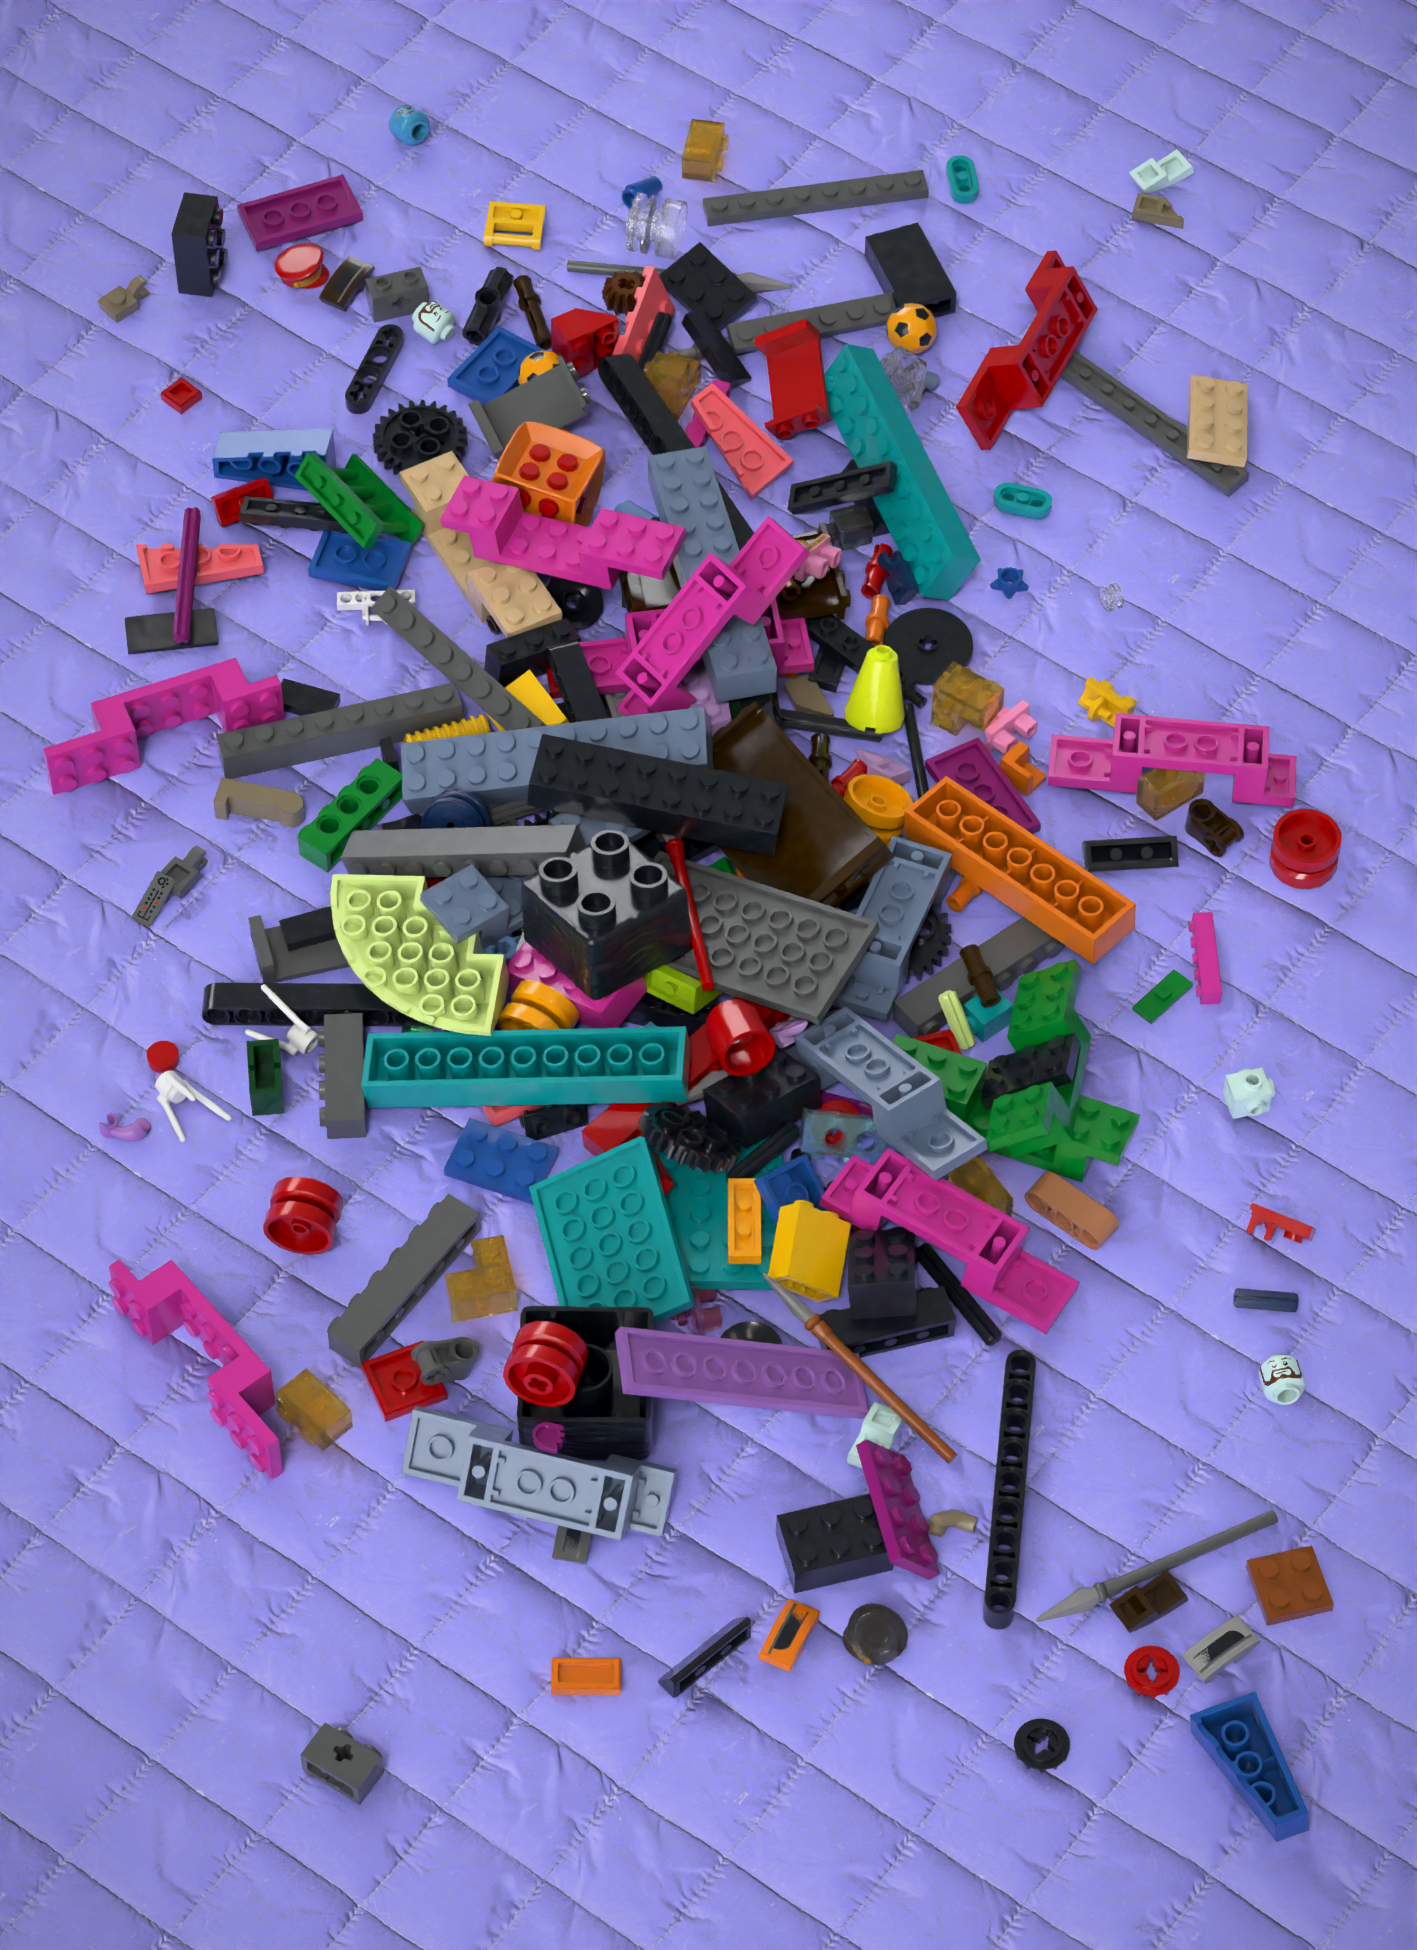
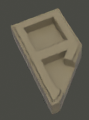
M1138 193L1132 212L1133 220L1183 229L1184 218L1175 213L1171 203L1166 198Z
M809 674L783 683V690L795 711L834 717V713L818 684L808 681Z

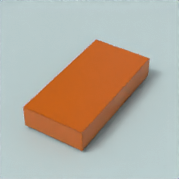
M552 1658L551 1695H621V1658Z

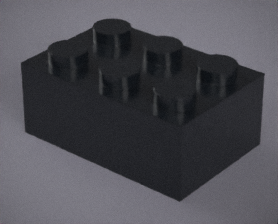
M187 192L183 194L171 233L178 292L181 294L212 297L215 286H220L221 266H225L227 263L228 250L223 247L226 232L225 229L221 228L223 209L219 208L218 196Z
M781 1048L775 1050L771 1061L760 1071L747 1076L729 1075L703 1089L706 1117L711 1116L714 1123H722V1129L730 1130L732 1132L730 1136L737 1138V1143L745 1149L774 1134L785 1123L795 1122L822 1107L819 1076Z
M893 1227L888 1230L877 1231L862 1229L849 1233L848 1293L852 1320L918 1315V1255L914 1233L903 1227Z
M870 1493L776 1515V1537L794 1594L893 1570V1564L890 1563Z

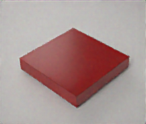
M424 1341L361 1363V1369L385 1422L412 1413L416 1406L425 1408L448 1399L443 1383L432 1386L423 1384L420 1378L422 1372L419 1365L411 1358L413 1348Z

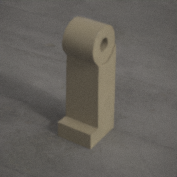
M223 777L213 801L215 817L222 820H228L230 813L279 821L283 826L296 827L302 824L305 819L304 801L298 793Z

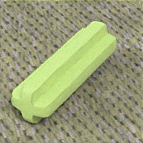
M951 990L945 991L939 995V1002L959 1048L967 1050L975 1045L974 1035L957 993Z

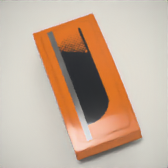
M788 1599L776 1619L759 1653L758 1659L790 1672L803 1652L805 1641L818 1623L820 1611Z

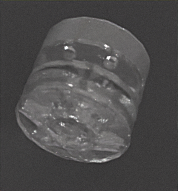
M638 192L627 217V251L637 252L640 247L642 254H648L652 244L655 243L656 256L676 260L681 251L686 231L687 202L666 198L660 210L658 196L651 195L648 200L647 194Z

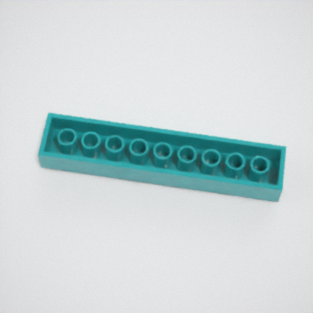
M846 344L824 374L829 411L858 468L892 461L898 467L894 492L872 498L898 550L902 554L904 562L910 564L921 596L950 600L981 559L874 349Z
M686 1026L493 1031L491 1036L464 1034L454 1031L368 1033L361 1087L368 1108L687 1102L691 1046Z

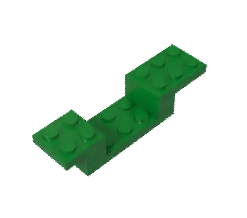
M1076 959L1058 962L1049 968L1037 972L1031 971L1019 978L1007 1034L1009 1042L1017 1052L1026 1046H1036L1048 1042L1056 1036L1063 1037L1075 1033L1080 1041L1073 1081L1055 1087L1052 1082L1033 1085L1026 1090L1005 1094L994 1099L985 1138L990 1151L1007 1147L1013 1158L1072 1139L1091 1040L1089 1031L1074 1009L1081 973V966Z
M897 1033L893 1043L941 1079L947 1109L986 1138L992 1108L986 1110L980 1100L988 1063ZM1080 1095L1072 1139L1070 1141L1013 1158L1007 1147L991 1152L1083 1182L1094 1158L1117 1166L1119 1165L1139 1124L1140 1114Z

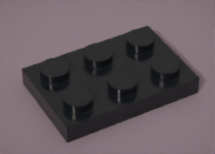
M701 242L696 244L659 275L665 289L689 312L706 310L720 331L757 302L756 295Z
M1075 1033L1063 1037L1056 1036L1048 1042L1036 1046H1026L1020 1051L1008 1055H999L990 1060L980 1100L985 1109L992 1108L994 1099L1005 1094L1026 1090L1033 1085L1052 1082L1055 1087L1072 1082L1080 1041Z

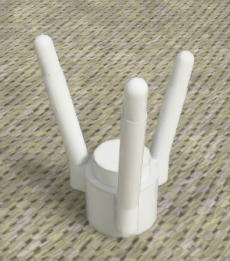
M263 984L261 989L294 1023L286 1036L290 1040L289 1044L279 1040L280 1048L293 1056L298 1052L305 1056L308 1055L318 1044V1034L301 1021L267 985ZM250 1029L245 1030L246 1035L258 1040L275 1039Z
M166 1071L157 1079L155 1087L160 1093L157 1100L163 1106L181 1142H185L186 1137L170 1102L177 1104L186 1097L191 1101L197 1099L226 1121L231 1120V1116L194 1089L175 1071Z

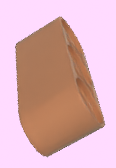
M1045 1172L1024 1195L1025 1201L1030 1208L1092 1250H1098L1119 1227L1118 1219L1110 1210L1053 1172Z

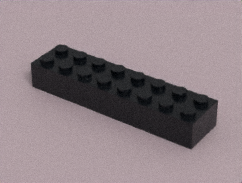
M542 734L529 781L527 805L774 856L789 784Z

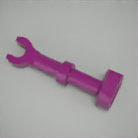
M551 1422L538 1424L533 1430L534 1445L541 1451L557 1454L558 1449H562L565 1442L564 1426Z

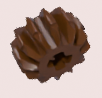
M626 269L623 274L614 272L612 278H606L602 290V299H604L607 311L614 310L616 316L621 313L627 316L628 312H633L637 300L634 298L637 287H643L646 278L639 276L637 271L630 274Z

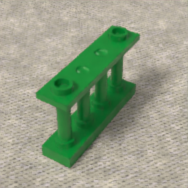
M307 453L294 476L363 548H372L379 534H395L400 540L411 542L413 548L425 527V524L357 454L351 455L345 468H330L316 453Z

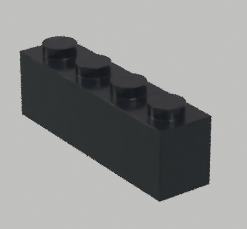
M944 1286L937 1288L926 1287L918 1291V1315L852 1320L850 1308L842 1310L831 1309L820 1315L821 1321L824 1320L832 1329V1332L853 1353H859V1358L952 1337L955 1333L956 1318ZM818 1339L821 1349L831 1350L823 1341Z

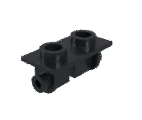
M585 1104L551 1105L549 1108L541 1107L529 1112L525 1110L524 1114L519 1116V1122L521 1127L525 1128L526 1137L535 1140H541L589 1125Z

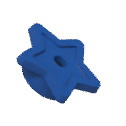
M1012 567L998 568V579L990 584L991 589L1003 591L1007 599H1011L1016 592L1029 589V586L1022 580L1023 570Z

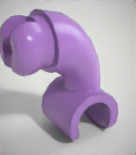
M112 1112L107 1114V1121L111 1124L110 1126L99 1122L100 1134L106 1138L116 1137L124 1141H138L146 1137V1134L151 1131V1124L145 1118H138L135 1123L121 1127L118 1125V1117Z

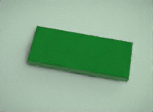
M1173 969L1132 1007V1010L1152 1024L1193 987V983Z

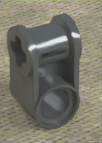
M467 1337L426 1341L417 1345L411 1351L412 1360L418 1363L422 1372L420 1378L423 1384L427 1386L466 1379L470 1375L479 1355L478 1345Z

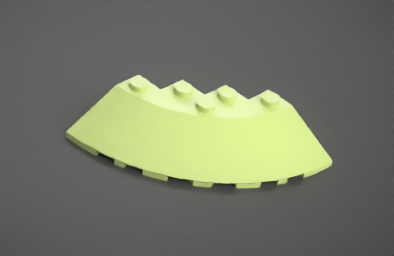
M333 874L330 901L335 934L343 955L365 986L397 1011L422 1023L464 1034L491 1036L506 1001L510 978L504 954H483L479 933L456 944L420 901V893L428 889L425 876Z

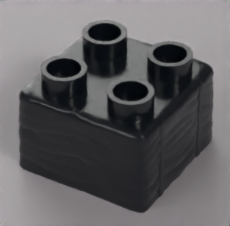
M603 830L592 837L590 844L566 857L546 859L539 866V871L529 875L522 882L524 940L550 961L557 970L570 979L590 999H602L652 970L680 957L692 948L688 897L685 888L670 876L662 865L656 863L628 839L627 835L621 831Z
M524 1307L520 1314V1328L534 1321H549L563 1325L577 1333L585 1342L588 1357L583 1373L580 1375L575 1395L567 1404L557 1407L539 1406L517 1396L519 1444L537 1448L533 1442L534 1428L540 1423L551 1422L564 1426L565 1442L563 1443V1448L558 1449L559 1454L583 1460L606 1461L611 1453L636 1460L648 1458L652 1449L653 1397L623 1394L615 1332L620 1327L653 1330L652 1310L644 1307Z

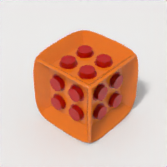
M524 422L516 429L504 449L491 482L519 488L523 510L526 513L588 527L601 491L605 468V451L596 443L570 432L542 423Z

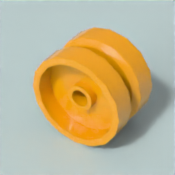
M863 774L854 777L849 782L844 794L846 803L879 836L887 847L893 836L901 838L904 829V811L913 804L909 793L900 784L879 775Z
M523 980L511 996L512 1003H508L501 1012L497 1024L500 1030L573 1029L580 1016L574 1004L557 990L541 982Z

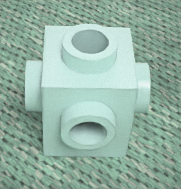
M1262 1067L1252 1070L1243 1069L1237 1073L1225 1075L1223 1095L1232 1119L1249 1115L1259 1116L1270 1110L1271 1099L1275 1097V1088L1273 1081L1266 1078Z

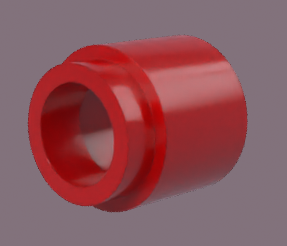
M739 999L727 1000L715 1006L706 1019V1038L721 1066L727 1073L734 1076H747L760 1071L771 1061L775 1053V1041L759 1012L753 1006Z

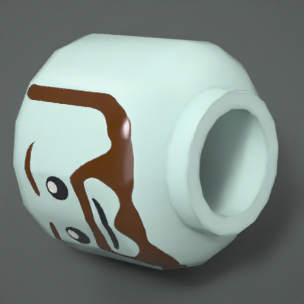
M437 301L423 302L413 313V329L432 344H437L442 340L448 341L455 332L456 328L453 326L455 316Z
M1281 1354L1273 1355L1259 1368L1258 1376L1263 1393L1271 1402L1289 1405L1297 1401L1305 1391L1306 1381L1299 1361L1294 1357Z

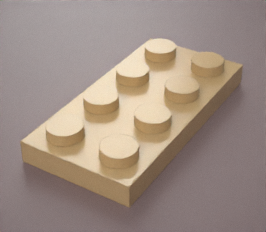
M1191 375L1188 392L1187 458L1245 468L1247 461L1248 384L1215 379L1208 376Z

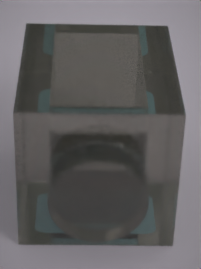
M864 503L830 511L829 524H826L828 533L833 535L837 548L843 551L872 543L873 523Z

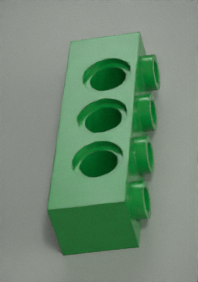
M378 758L369 766H364L357 778L349 786H344L338 796L329 805H325L309 825H305L300 830L297 836L299 855L328 873L341 860L342 853L352 831L371 830L403 798L402 773Z

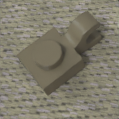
M138 275L131 280L126 290L119 285L98 299L99 308L116 323L120 322L139 309L138 301L149 295V291L144 287L148 284L147 281Z

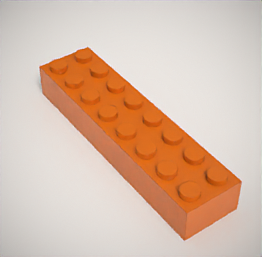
M945 776L904 811L906 837L916 843L952 853L951 867L1093 965L1135 928L1136 904L949 777Z

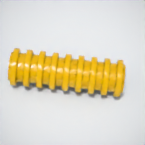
M480 713L477 718L469 716V720L462 718L459 723L451 721V725L444 723L440 728L438 726H433L432 730L425 728L422 733L419 731H415L414 735L407 733L404 737V743L491 732L486 716Z

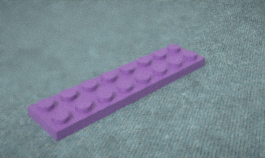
M620 1327L615 1332L623 1394L863 1419L868 1414L863 1380L832 1350L630 1327Z

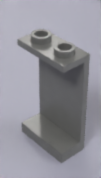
M561 355L557 357L560 365L482 405L478 399L468 404L493 455L498 461L514 432L522 423L537 422L562 429L592 413L588 406L592 400L585 386L579 389L575 379L580 376L572 361L566 363Z
M261 915L248 918L250 936L263 983H278L351 967L342 953L337 938L289 952L280 926L264 929Z

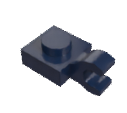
M899 550L892 554L891 559H889L886 551H882L877 557V562L883 570L889 573L886 579L888 590L892 595L895 605H905L919 589L910 564L903 563V557Z

